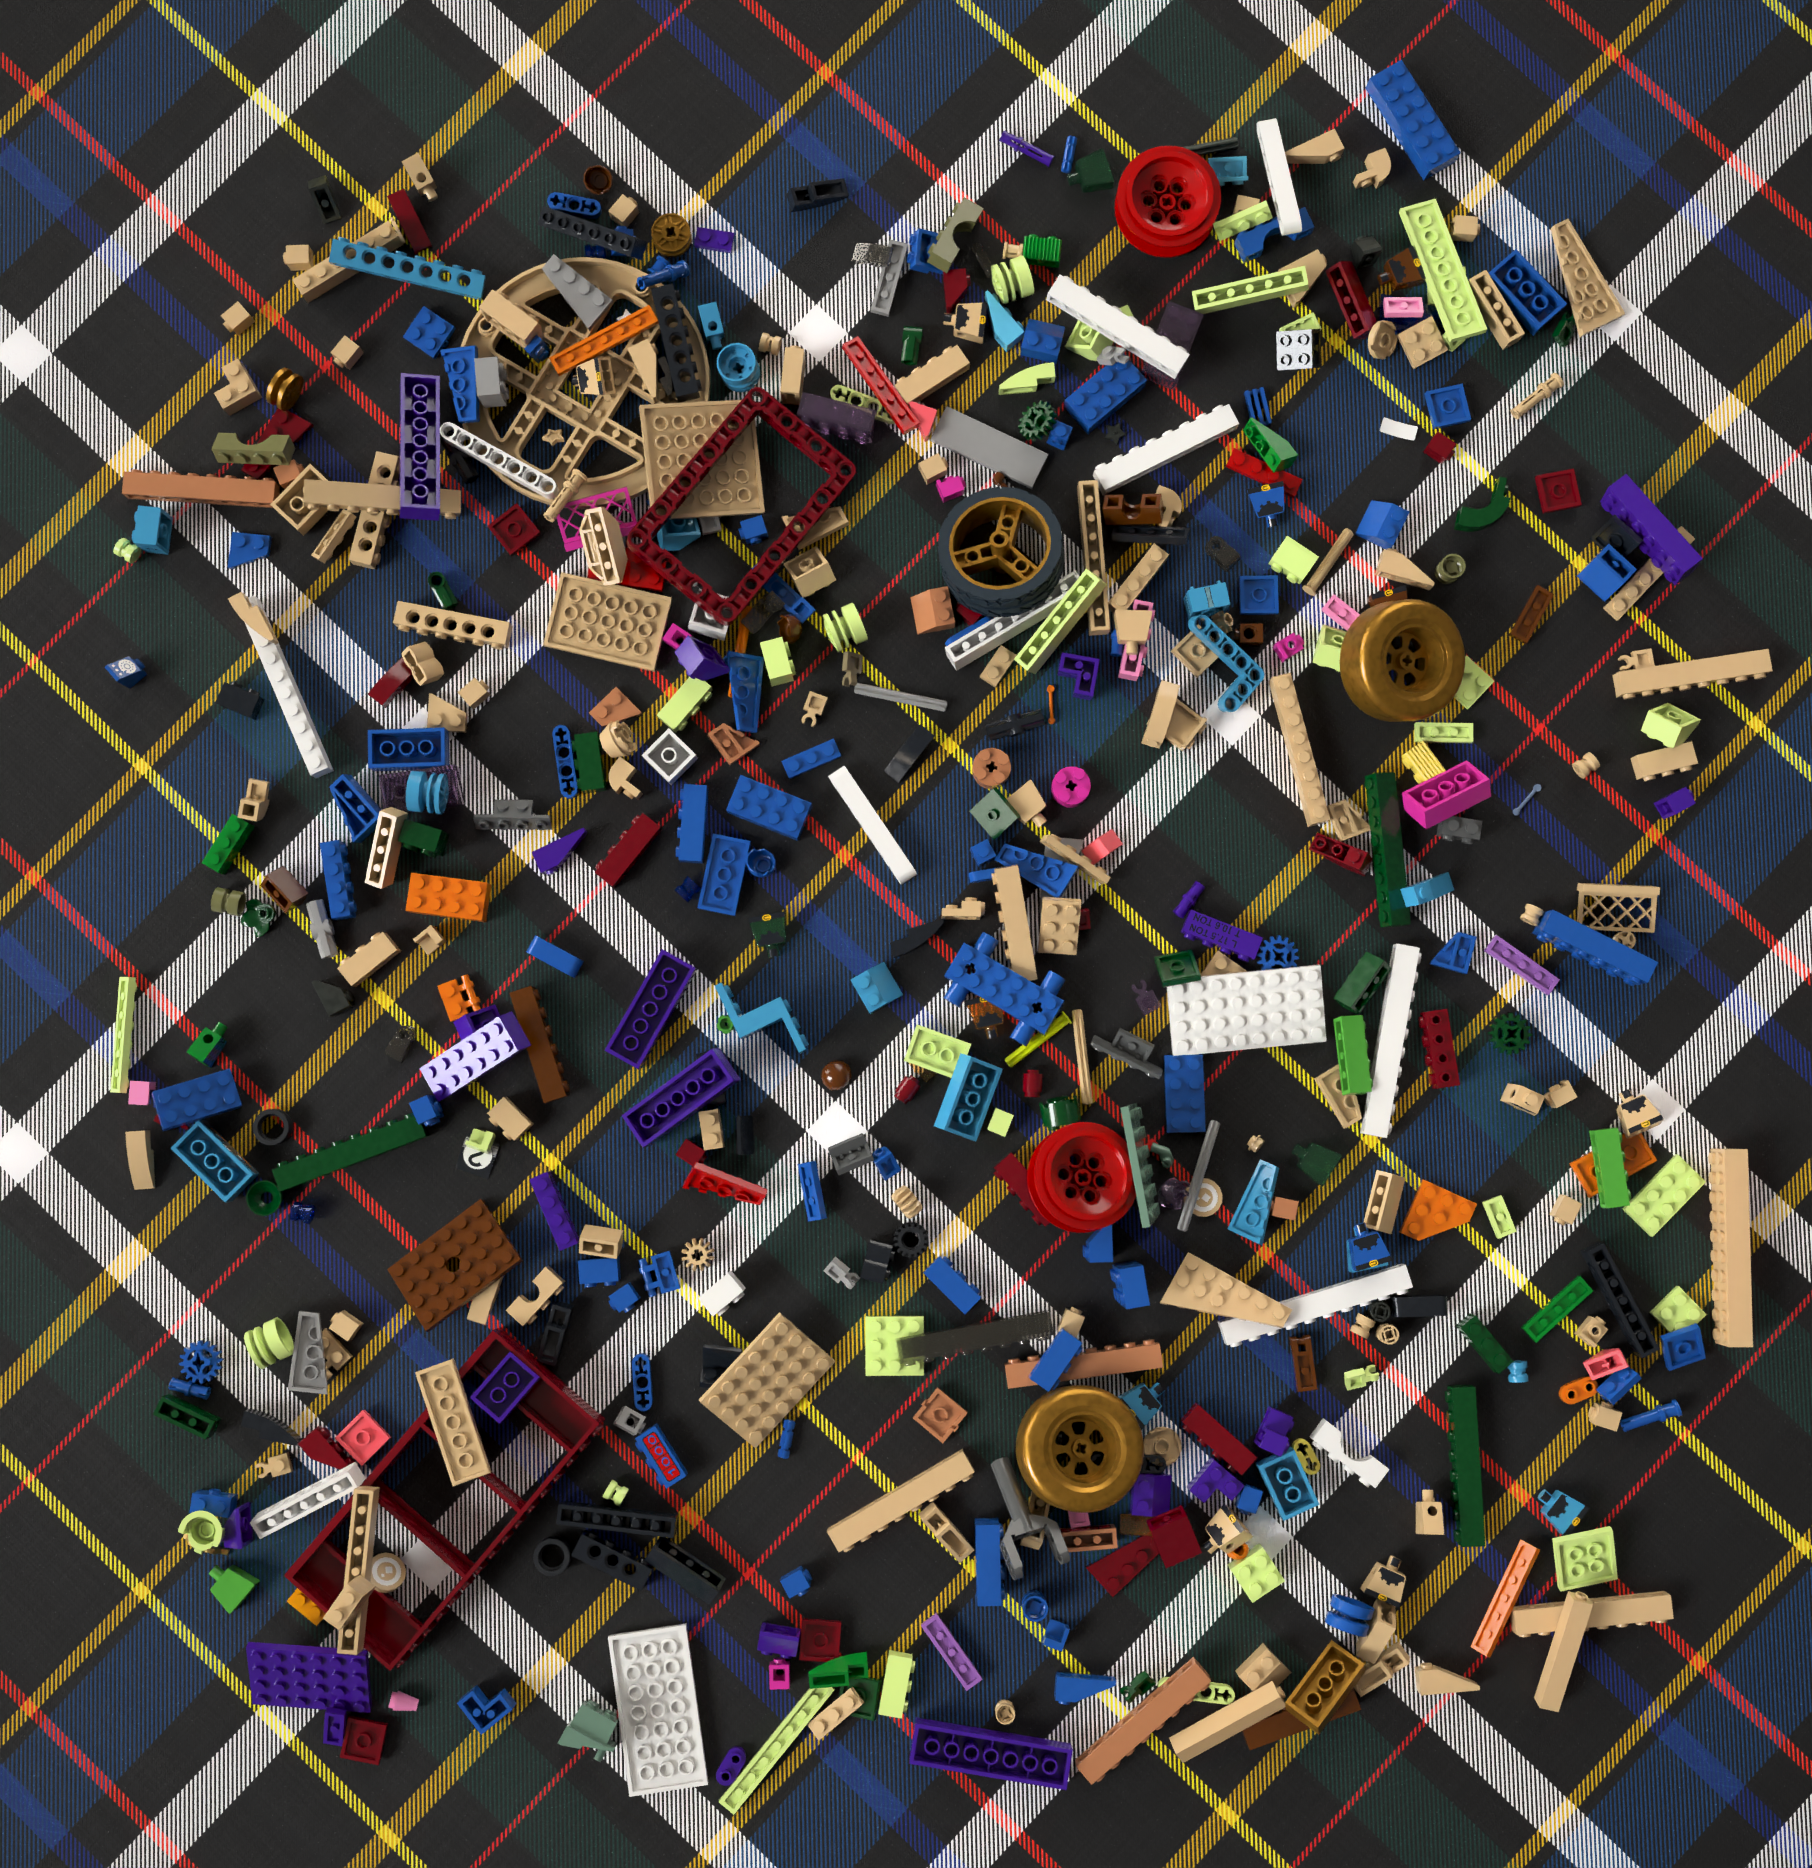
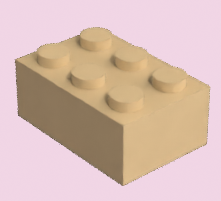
M492 289L479 306L481 313L488 323L523 348L536 335L541 339L544 337L542 326L538 323L539 320L531 313L527 315L523 312L524 309L516 302L512 304L508 301L509 298L501 291L497 293Z
M311 464L270 504L303 536L328 511L327 508L320 507L319 510H310L308 506H304V479L328 481Z

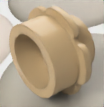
M1253 1135L1247 1143L1249 1151L1252 1150L1256 1153L1264 1143V1140L1260 1138L1261 1135L1257 1137Z

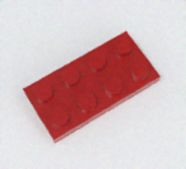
M625 548L628 560L623 580L615 585L663 592L665 578L629 548ZM667 562L662 563V566L665 569L667 566ZM590 569L588 570L587 578L602 581Z

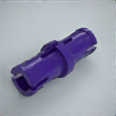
M1195 881L1190 890L1182 896L1183 899L1173 910V913L1183 919L1188 910L1196 904V900L1205 890V887Z

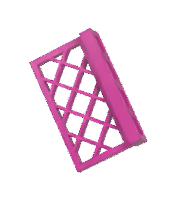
M627 486L570 501L565 505L566 508L573 512L568 520L562 518L559 513L557 521L566 552L583 548L581 536L578 535L580 527L570 522L574 513L584 517V514L576 510L580 503H586L591 506L590 509L597 508L595 503L602 497L610 501L606 510H608L611 503L621 508L617 517L614 518L621 523L619 526L622 537L628 536L629 532L637 524ZM624 492L626 496L623 506L613 501L615 495ZM623 509L631 514L633 521L625 523L618 519ZM568 524L578 529L576 535L567 538L565 533Z

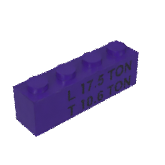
M1193 910L1188 911L1180 932L1185 934L1184 937L1189 940H1201L1203 945L1213 948L1214 945L1220 948V952L1231 955V953L1237 954L1238 959L1246 962L1255 959L1263 937Z
M551 1171L529 1179L559 1251L578 1244L579 1236Z

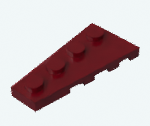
M277 409L257 444L265 441L271 435H289L293 444L297 443L302 438V435L307 430H310L313 425L288 410L282 411ZM244 464L241 471L256 480H261L275 465Z
M1149 1530L1130 1543L1117 1548L1114 1552L1101 1557L1098 1561L1085 1567L1106 1591L1114 1597L1159 1554V1551Z

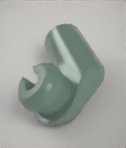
M1153 1142L1150 1151L1159 1154L1163 1167H1171L1174 1159L1170 1149Z

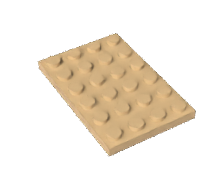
M561 572L543 646L655 672L672 597L615 584L604 585L598 580Z
M779 1312L702 1395L699 1401L756 1448L835 1363V1360Z

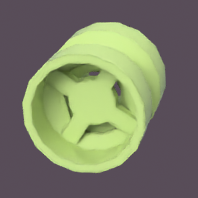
M121 538L116 543L113 552L119 557L123 556L127 562L132 564L139 558L141 548L135 544H130L129 540Z
M612 1479L602 1497L607 1500L611 1499L615 1505L620 1506L629 1489L625 1486H619Z

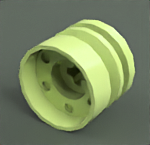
M1024 256L1010 259V269H1008L1005 262L1000 263V268L997 264L991 266L993 286L1002 304L1008 303V296L1011 301H1015V291L1018 292L1021 298L1034 294L1031 272Z
M853 603L841 607V617L834 610L831 611L834 619L832 621L827 613L823 615L824 628L828 638L838 652L842 651L840 643L842 641L846 648H850L849 638H852L856 644L868 640L861 618Z
M278 1317L264 1323L263 1329L258 1326L254 1330L245 1332L244 1339L247 1350L254 1363L260 1369L268 1367L269 1364L276 1363V1357L282 1360L293 1355L294 1342L284 1322Z

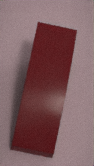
M403 188L388 195V200L415 254L432 247L405 189Z
M403 657L382 676L368 693L371 698L384 708L390 704L397 694L400 695L413 678L412 671L404 662Z

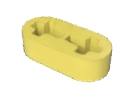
M1303 1438L1296 1439L1292 1444V1448L1295 1450L1304 1472L1309 1475L1316 1474L1320 1470V1463L1311 1445ZM1299 1443L1306 1444V1447H1304L1305 1455L1300 1450L1297 1451ZM1307 1458H1309V1460L1312 1463L1315 1462V1464L1313 1465V1470H1311L1310 1468H1306V1466H1308V1463L1306 1461Z

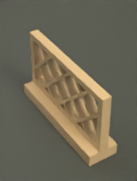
M1596 883L1577 884V890L1579 891L1577 922L1582 924L1583 917L1589 913L1594 921L1587 927L1593 930L1655 933L1657 895H1660V887ZM1584 895H1590L1596 901L1589 908L1584 904ZM1606 896H1610L1615 901L1608 909L1601 903ZM1625 897H1630L1634 903L1626 910L1620 902ZM1644 898H1651V906L1645 911L1639 903ZM1597 904L1604 909V912L1598 918L1591 912ZM1616 905L1624 911L1618 918H1615L1610 913ZM1637 905L1643 913L1637 919H1634L1629 912ZM1606 914L1613 920L1609 926H1604L1600 922ZM1625 915L1633 921L1628 927H1623L1618 922ZM1645 915L1650 920L1649 928H1642L1638 923Z

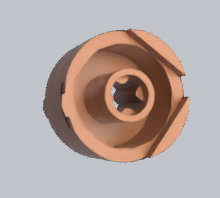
M987 748L981 750L976 755L973 761L972 774L975 781L981 787L986 789L998 788L1008 780L1011 763L1007 754L996 748ZM990 765H994V768L997 769V770H993V772H989V768H986V767H990Z

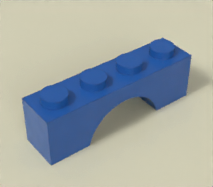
M1305 207L1299 209L1302 232L1286 235L1293 241L1310 235L1314 229L1312 220ZM1277 217L1267 224H1258L1253 230H1244L1237 235L1234 245L1243 264L1261 256L1263 242L1268 237L1281 234Z

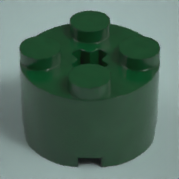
M1073 1095V1099H1068V1096L1048 1099L1047 1104L1044 1105L1043 1102L1039 1103L1043 1126L1047 1127L1048 1131L1060 1129L1061 1125L1078 1123L1081 1120L1076 1095Z

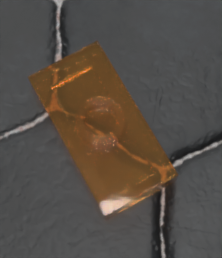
M1120 1514V1535L1152 1536L1146 1520L1153 1517Z

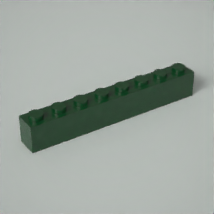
M1395 772L1373 773L1365 776V788L1380 927L1410 925L1409 907H1406L1400 890L1407 887Z
M410 1113L405 1115V1119L399 1122L397 1119L386 1122V1127L379 1128V1126L370 1128L368 1129L369 1133L365 1135L357 1133L350 1136L349 1141L343 1142V1140L331 1143L332 1147L328 1149L320 1147L313 1150L314 1154L307 1156L305 1153L295 1157L296 1161L291 1163L288 1160L276 1164L278 1168L272 1169L279 1192L286 1191L430 1136L425 1124L418 1125L414 1114Z
M1472 1385L1447 1386L1448 1391H1445V1400L1449 1406V1411H1446V1419L1448 1423L1450 1422V1430L1447 1432L1448 1441L1451 1442V1450H1449V1460L1452 1462L1450 1479L1454 1486V1490H1451V1498L1455 1502V1510L1452 1511L1453 1521L1456 1522L1454 1540L1461 1547L1485 1546L1476 1388Z

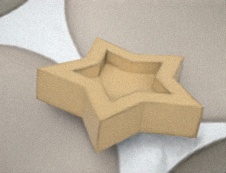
M548 429V433L542 437V441L550 442L552 446L557 442H564V438L561 436L562 429L556 431Z

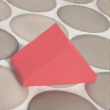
M911 401L908 403V407L920 422L918 429L926 442L930 437L936 420L937 410Z
M1113 829L1090 843L1081 852L1092 861L1091 864L1095 865L1122 846L1123 843Z
M1620 1348L1603 1349L1583 1362L1592 1381L1629 1367Z

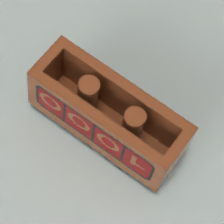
M1114 1524L1083 1526L1073 1529L1060 1528L1069 1552L1118 1548Z

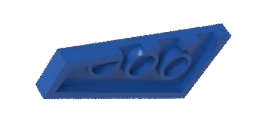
M474 345L440 350L445 362V371L448 373L449 386L453 392V401L459 422L462 424L480 422L474 358H478V347Z
M728 651L726 654L730 669L729 676L736 728L739 731L756 733L758 729L764 657Z
M1005 843L995 858L997 862L1005 867L1018 865L1020 876L1055 898H1061L1079 869V866Z

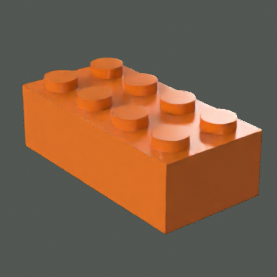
M411 873L405 911L486 922L491 884Z

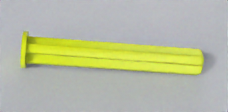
M1062 1011V1014L1054 1020L1045 1036L1038 1032L1031 1038L1027 1047L1022 1045L1007 1056L1005 1062L1008 1066L1013 1067L1068 1023L1072 1024L1068 1016Z

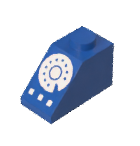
M130 656L105 666L106 670L118 683L129 689L147 675L144 671V664L138 658L135 660Z

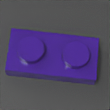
M697 227L694 246L695 248L732 254L735 235L732 232Z
M327 1707L324 1719V1744L342 1746L346 1730L347 1710Z

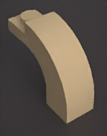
M1161 680L1152 713L1142 738V744L1160 749L1171 720L1180 685Z

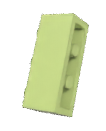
M689 677L660 710L657 717L675 733L678 730H683L688 723L687 719L691 715L695 716L700 710L699 705L703 701L707 702L713 694L711 693L712 687L706 681Z
M889 1650L878 1714L902 1719L903 1712H907L908 1700H905L906 1692L910 1693L912 1681L909 1680V1675L914 1673L915 1668L912 1654Z

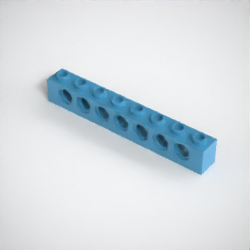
M338 237V240L333 239L329 257L331 265L482 300L486 280L485 275H482V271L471 269V272L463 270L464 267L459 265L448 267L444 266L445 263L442 261L433 260L432 263L426 261V258L417 255L411 258L407 257V253L396 251L394 254L388 252L387 248L377 246L374 249L370 248L369 244L363 242L353 244L349 243V239ZM355 250V258L348 259L346 257L347 251ZM369 254L375 255V261L371 264L365 261L366 256ZM387 259L394 260L395 264L392 268L384 266V262ZM407 263L414 266L413 271L410 273L403 271V267ZM423 269H432V275L424 277L422 275ZM445 272L451 274V280L448 282L441 280V275ZM462 277H468L470 279V284L468 286H462L460 284V279Z

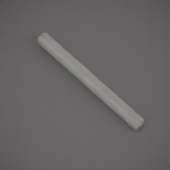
M1211 1120L1177 1226V1229L1184 1232L1188 1230L1220 1123Z

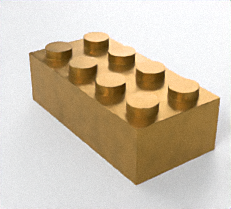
M1331 1640L1286 1700V1710L1319 1735L1365 1673V1664Z

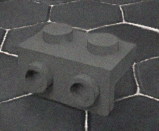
M863 1133L828 1147L838 1175L874 1161Z

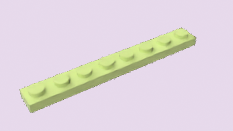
M835 1687L809 1688L719 1799L721 1805L733 1815L737 1812L832 1694Z

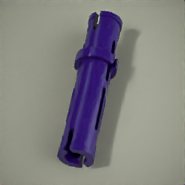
M1006 130L1003 131L1000 142L1014 148V151H1020L1048 167L1051 165L1054 155L1024 141V138L1021 136L1018 138ZM1011 140H1013V141H1015V142H1017V143H1019V144L1025 146V148H1023V147H1021L1020 145H1018V144L1012 142ZM1029 149L1032 150V151H1034V152H1036V153H1038V154H1040V155H1042V157H1040V156H1038L1037 154H1035V153L1029 151Z

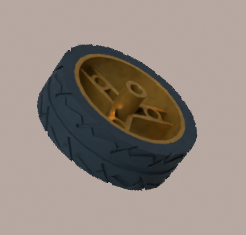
M1012 487L983 489L971 494V497L964 498L954 506L947 515L948 517L945 518L939 531L938 553L943 579L955 599L969 610L989 617L1020 615L1044 602L1054 591V587L1057 586L1064 564L1061 527L1049 506L1037 496ZM999 520L996 531L990 536V542L959 551L960 545L966 536L975 528L984 523ZM1021 522L1036 530L1047 546L1044 558L1038 567L1014 548ZM994 568L999 573L1009 574L1017 583L1004 586L985 585L973 580L968 575Z

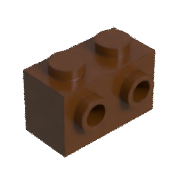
M284 866L267 874L260 885L285 913L303 904L309 894Z

